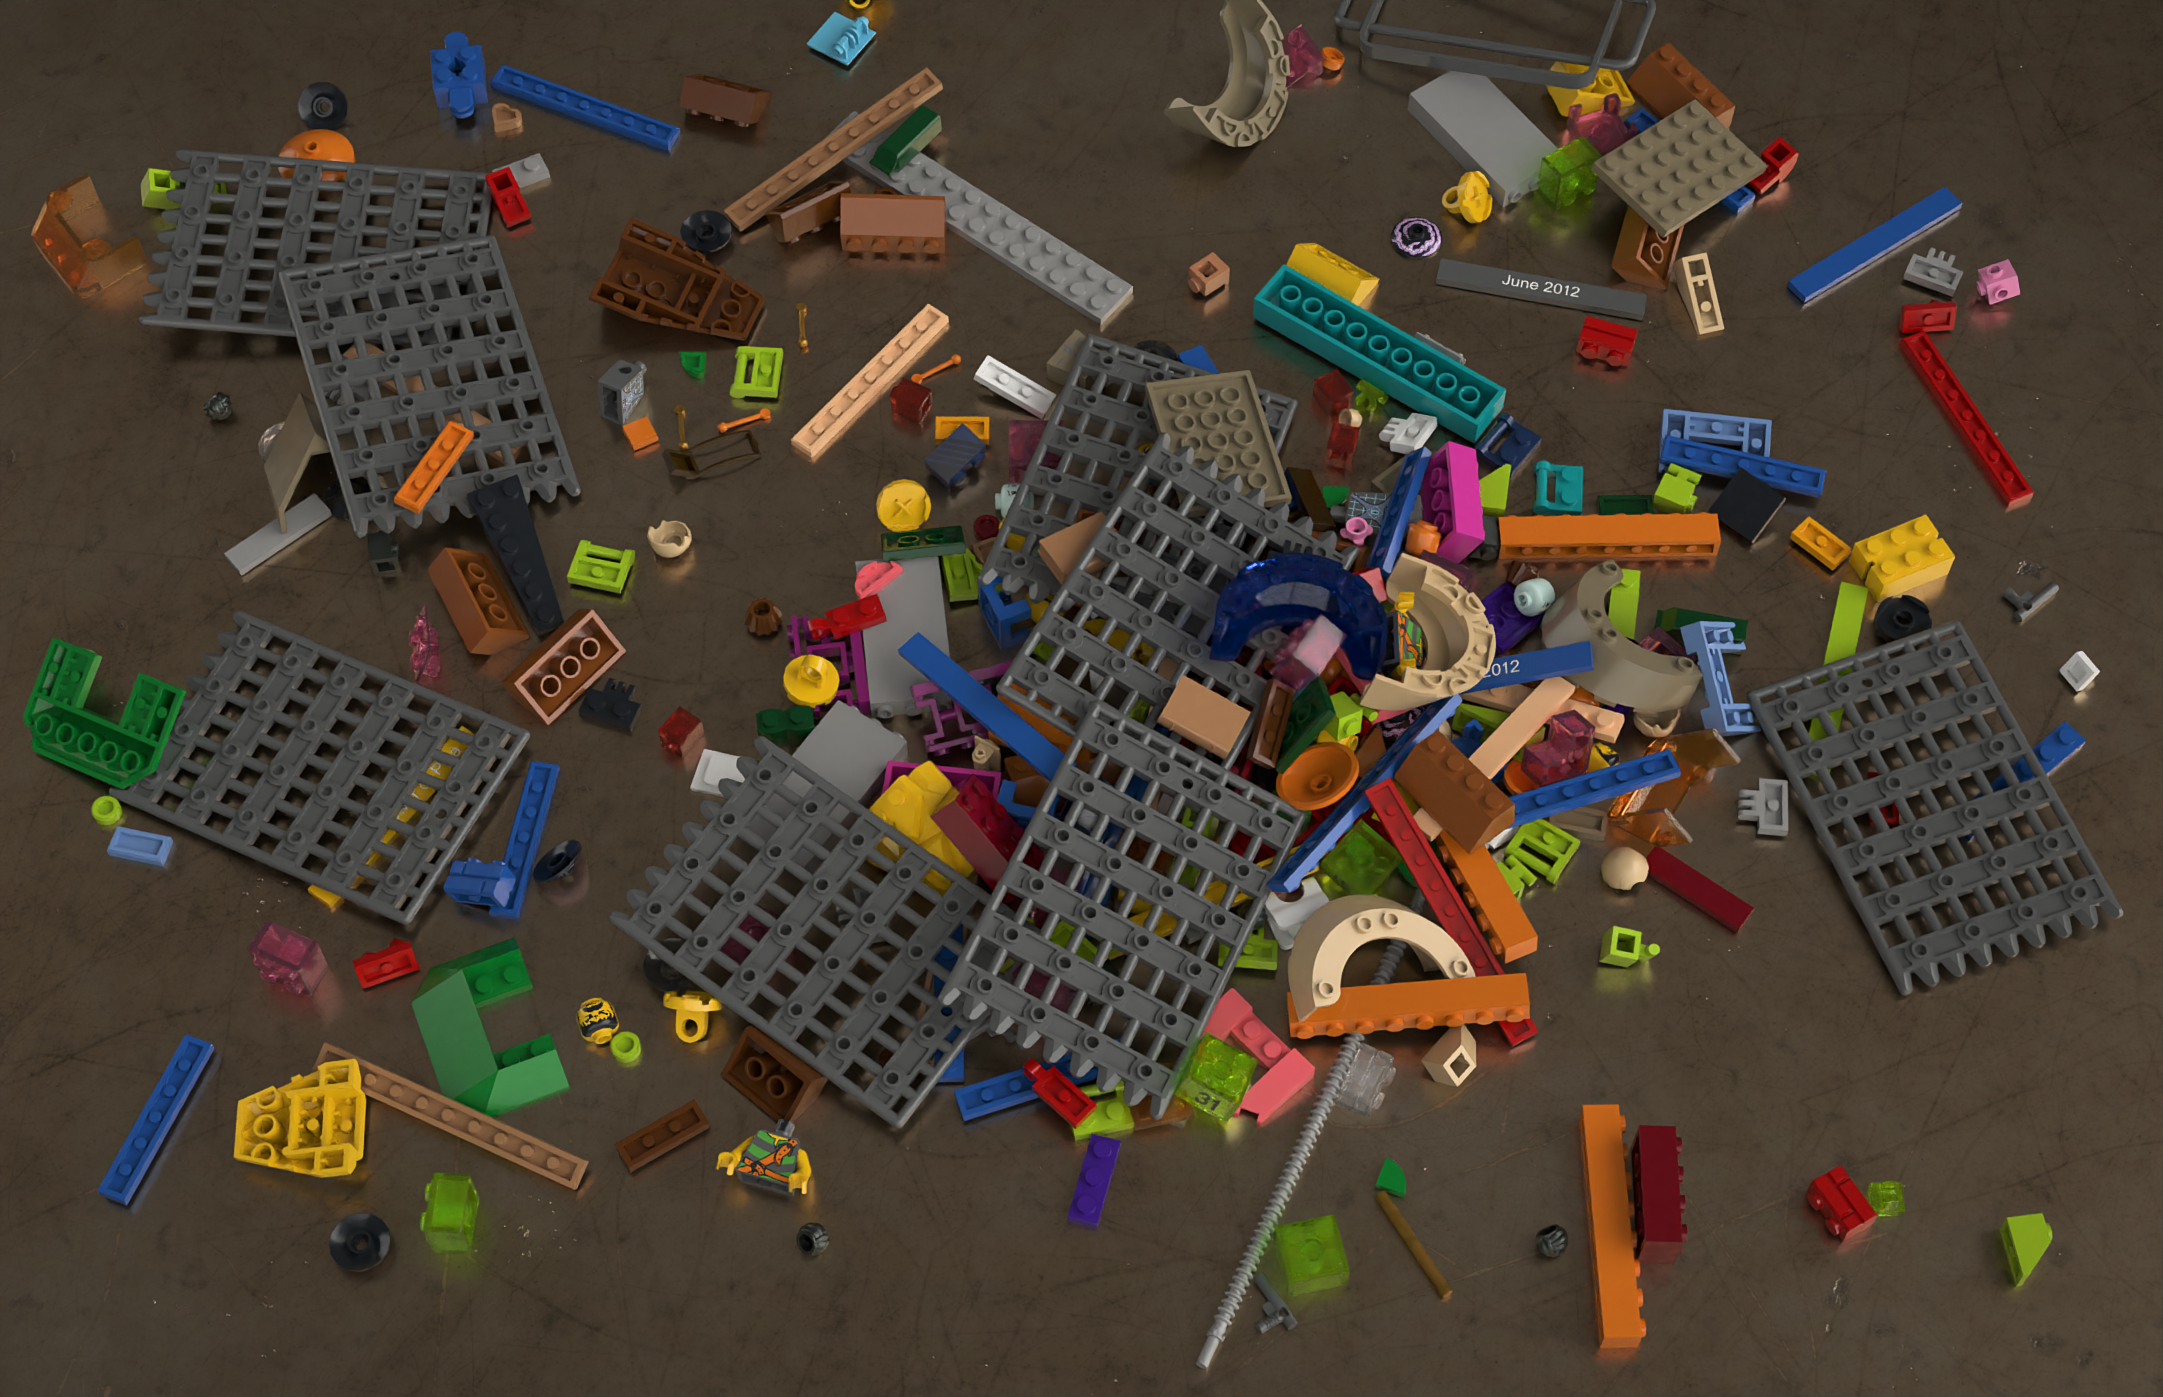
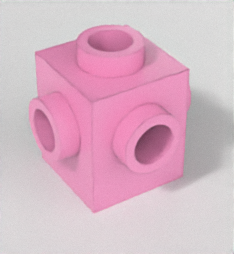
M2008 259L1978 270L1979 281L1976 282L1978 293L1980 296L1985 295L1990 305L2020 294L2017 274Z

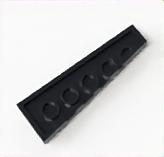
M516 474L468 493L467 499L538 637L558 629L564 623L563 616L518 475Z

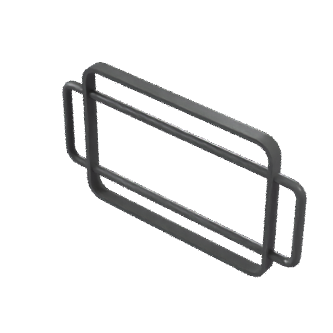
M1341 0L1335 12L1334 20L1343 29L1359 31L1360 50L1364 55L1373 59L1567 89H1580L1592 84L1599 68L1622 71L1634 66L1654 17L1656 3L1654 0H1615L1594 57L1375 24L1384 0L1373 1L1364 22L1345 19L1344 16L1351 0ZM1624 2L1646 6L1628 57L1624 60L1603 58ZM1370 33L1590 67L1587 71L1580 74H1568L1373 44L1368 42L1367 38Z

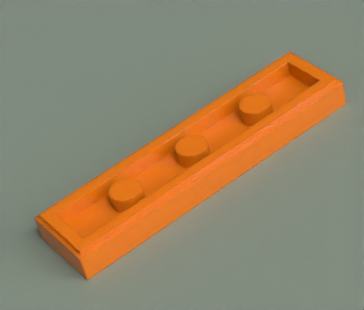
M449 421L394 497V503L419 514L471 442L474 432Z

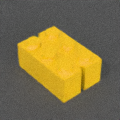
M1923 515L1856 542L1849 562L1861 580L1866 578L1864 585L1866 588H1869L1868 591L1875 601L1879 603L1888 597L1896 596L1947 575L1955 555L1943 538L1937 539L1939 532L1928 516Z

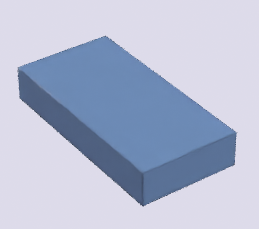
M117 826L107 853L109 856L164 866L173 840L169 836Z

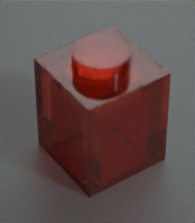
M1338 369L1314 379L1313 396L1329 418L1340 414L1345 408L1352 407L1354 391Z
M903 378L898 386L893 387L889 396L892 413L921 424L933 405L932 389Z
M1333 423L1326 447V464H1331L1338 468L1351 469L1358 446L1360 428Z
M680 706L658 729L662 748L670 754L675 753L681 758H684L704 736L702 721Z

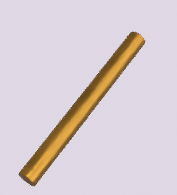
M1384 1190L1378 1193L1375 1198L1442 1298L1449 1296L1453 1290L1387 1192Z

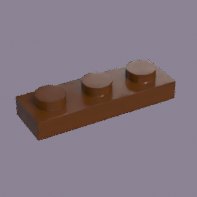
M1276 679L1267 680L1246 759L1266 769L1275 768L1296 692L1295 689Z
M694 1099L617 1142L615 1147L631 1173L710 1128V1125Z

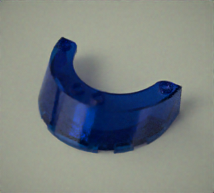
M1276 554L1272 556V559L1260 563L1254 561L1246 565L1223 588L1216 607L1209 660L1233 661L1239 657L1245 644L1256 634L1276 626L1297 625L1317 630L1334 640L1346 654L1351 671L1357 678L1372 681L1376 674L1381 675L1387 643V617L1382 603H1379L1374 595L1372 586L1359 574L1355 576L1345 570L1343 564L1313 554Z

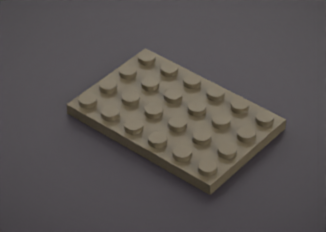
M1695 99L1595 161L1591 170L1664 238L1763 174L1767 165Z
M1250 370L1146 383L1145 392L1158 434L1165 432L1170 436L1169 452L1175 453L1183 446H1191L1194 450L1192 465L1196 468L1205 461L1215 460L1218 465L1216 480L1220 482L1229 475L1239 474L1242 480L1241 495L1245 496L1256 488L1264 490L1266 498L1263 508L1273 507L1281 502H1286L1287 505L1291 503L1292 496ZM1176 490L1179 503L1181 504L1185 495ZM1195 502L1186 518L1206 516L1209 509Z

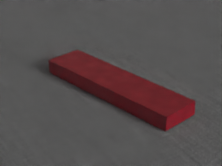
M1656 845L1646 857L1649 866L1648 876L1734 932L1738 933L1753 913L1754 907Z

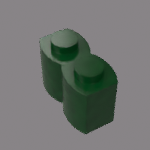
M794 706L785 711L767 709L756 714L758 736L767 738L779 748H784L787 745L799 747L815 728L813 709L809 706Z

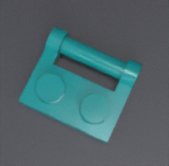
M1537 461L1534 464V473L1537 476L1536 500L1533 502V512L1540 515L1560 516L1568 514L1571 516H1581L1583 466L1550 464L1547 461ZM1547 477H1555L1554 503L1547 500Z

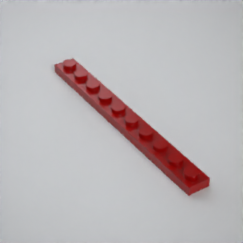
M1391 778L1366 790L1364 795L1439 924L1462 949L1474 970L1475 976L1504 975V971ZM1531 1018L1523 1019L1519 1022L1496 1021L1511 1047L1539 1032Z

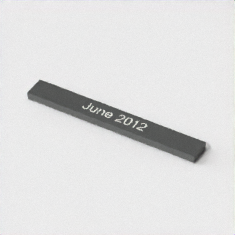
M1443 258L1440 260L1436 284L1641 321H1643L1647 294Z

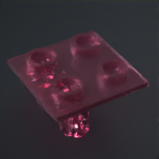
M1302 24L1281 40L1284 55L1289 56L1290 76H1286L1285 89L1309 72L1320 75L1324 71L1322 62L1326 59Z
M424 604L420 615H416L415 627L409 631L408 644L413 646L410 668L415 670V681L419 680L421 674H427L431 678L436 677L441 670L437 630L434 629L433 625H429L427 604Z

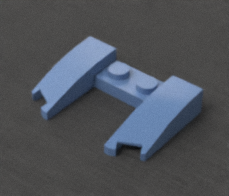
M1664 409L1660 423L1658 472H1667L1670 466L1659 463L1665 435L1698 442L1740 446L1741 452L1769 457L1772 420Z
M1698 621L1680 627L1686 654L1698 656L1697 666L1703 674L1704 694L1710 707L1700 711L1707 737L1732 736L1761 731L1759 726L1751 725L1754 721L1752 715L1754 712L1751 705L1733 703L1721 653L1746 650L1743 641L1736 644L1733 643V634L1730 629L1735 627L1734 622Z

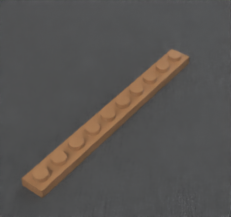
M926 67L724 210L725 216L740 232L763 217L766 212L780 205L943 89L941 81Z
M324 1042L312 1069L313 1071H318L317 1066L325 1062L356 1059L361 1075V1090L366 1095L571 1189L578 1188L589 1161L335 1045Z

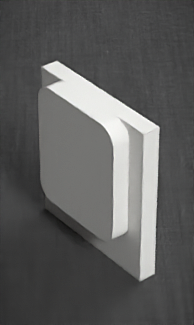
M704 749L690 789L724 797L718 788L721 779L729 778L741 783L745 780L736 766L739 756Z

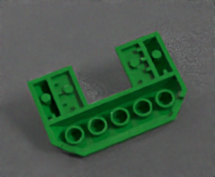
M53 637L22 715L25 726L30 728L33 738L30 742L33 751L120 789H124L154 773L186 690L180 686L166 683L139 672L120 722H117L83 707L103 656L96 654L95 651Z
M515 937L431 967L411 1001L442 1094L491 1117L499 1116L570 1089L550 1033L495 1054L491 1050L477 1009L533 989Z

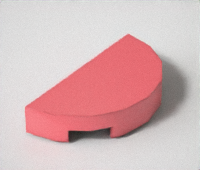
M873 561L863 566L856 576L855 591L857 599L860 600L878 593L903 573V567L892 561L890 563H877V561Z

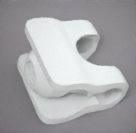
M1314 877L1300 881L1302 885V898L1298 901L1284 902L1274 892H1270L1264 905L1268 916L1267 923L1274 939L1278 940V946L1281 949H1291L1294 944V938L1302 924L1313 912L1330 902Z

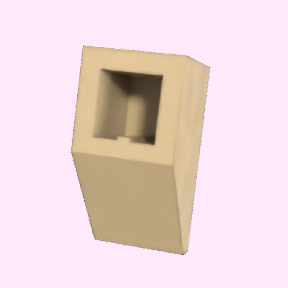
M1465 1024L1458 1027H1450L1421 1059V1062L1435 1082L1458 1087L1476 1067V1041Z

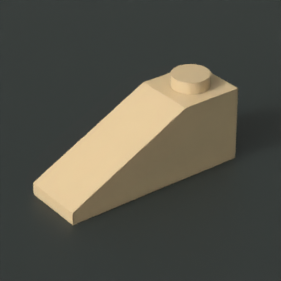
M1707 252L1683 257L1675 261L1673 267L1678 289L1697 334L1702 335L1724 330Z

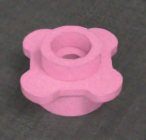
M1360 517L1349 519L1346 523V528L1340 530L1342 538H1348L1357 546L1363 545L1364 539L1373 533V528Z

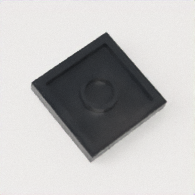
M1740 467L1708 512L1718 514L1719 520L1754 543L1785 502L1786 498Z

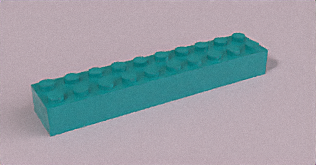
M1285 264L1281 266L1254 298L1253 318L1419 413L1437 417V423L1474 444L1503 409L1506 394L1505 388Z

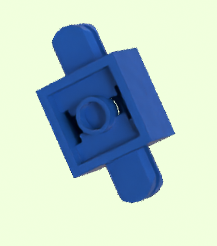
M449 33L444 39V49L430 50L433 90L438 109L450 107L454 117L467 118L473 114L474 104L489 103L485 61L481 44L469 46L468 39L464 33Z

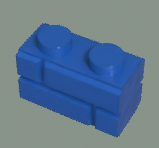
M467 858L466 861H453L449 872L450 876L447 877L443 888L454 902L506 907L510 891H512L516 881V876L508 869V865L504 862L493 860L491 864L482 863L475 858Z

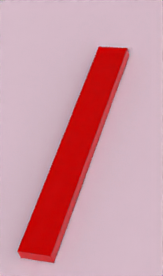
M1925 330L1902 338L1900 346L2006 504L2011 506L2032 498L2034 491Z

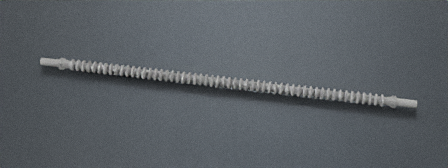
M1419 887L1412 902L1408 903L1406 907L1422 915L1424 911L1422 906L1425 898ZM1390 939L1391 945H1388L1386 948L1388 952L1383 954L1385 959L1380 960L1381 966L1377 967L1378 973L1374 974L1375 980L1370 981V985L1390 984V978L1394 976L1393 971L1397 969L1396 964L1400 962L1399 957L1403 956V950L1407 948V942ZM1357 1032L1347 1033L1349 1037L1344 1038L1345 1044L1340 1045L1342 1051L1337 1052L1338 1058L1333 1061L1335 1066L1330 1067L1332 1073L1327 1074L1328 1080L1323 1082L1325 1087L1320 1088L1322 1095H1317L1316 1099L1318 1102L1313 1103L1314 1109L1310 1110L1311 1117L1306 1118L1308 1124L1303 1125L1304 1131L1299 1133L1301 1139L1296 1140L1297 1146L1292 1148L1294 1154L1289 1155L1291 1161L1285 1163L1287 1169L1282 1170L1284 1176L1278 1178L1280 1184L1275 1185L1277 1191H1273L1271 1193L1273 1199L1268 1200L1270 1206L1264 1208L1266 1214H1262V1221L1257 1223L1259 1229H1255L1253 1232L1255 1237L1250 1238L1252 1244L1246 1246L1248 1252H1244V1260L1239 1261L1241 1268H1236L1237 1275L1232 1276L1234 1283L1228 1284L1230 1291L1225 1292L1227 1298L1221 1300L1223 1306L1217 1308L1219 1314L1214 1315L1215 1323L1205 1334L1208 1338L1196 1361V1365L1203 1369H1207L1218 1344L1223 1342L1226 1326L1231 1325L1229 1319L1235 1317L1233 1311L1239 1309L1237 1303L1242 1302L1241 1295L1246 1294L1244 1287L1250 1285L1248 1279H1253L1251 1272L1257 1270L1255 1264L1260 1263L1259 1256L1264 1255L1262 1249L1267 1248L1266 1241L1271 1240L1269 1233H1274L1275 1229L1273 1226L1278 1225L1276 1218H1281L1282 1214L1280 1211L1285 1210L1283 1203H1287L1289 1201L1287 1196L1292 1195L1290 1188H1294L1296 1186L1294 1181L1299 1180L1297 1173H1301L1303 1171L1301 1166L1306 1165L1304 1158H1308L1310 1156L1308 1151L1313 1150L1311 1143L1317 1141L1315 1136L1320 1135L1319 1129L1323 1128L1322 1121L1327 1120L1325 1114L1330 1113L1329 1107L1334 1105L1332 1099L1337 1098L1336 1092H1339L1341 1089L1339 1085L1344 1083L1342 1077L1347 1076L1346 1070L1351 1068L1349 1063L1354 1062L1353 1056L1357 1055L1356 1049L1361 1046L1359 1041L1364 1040L1362 1034Z

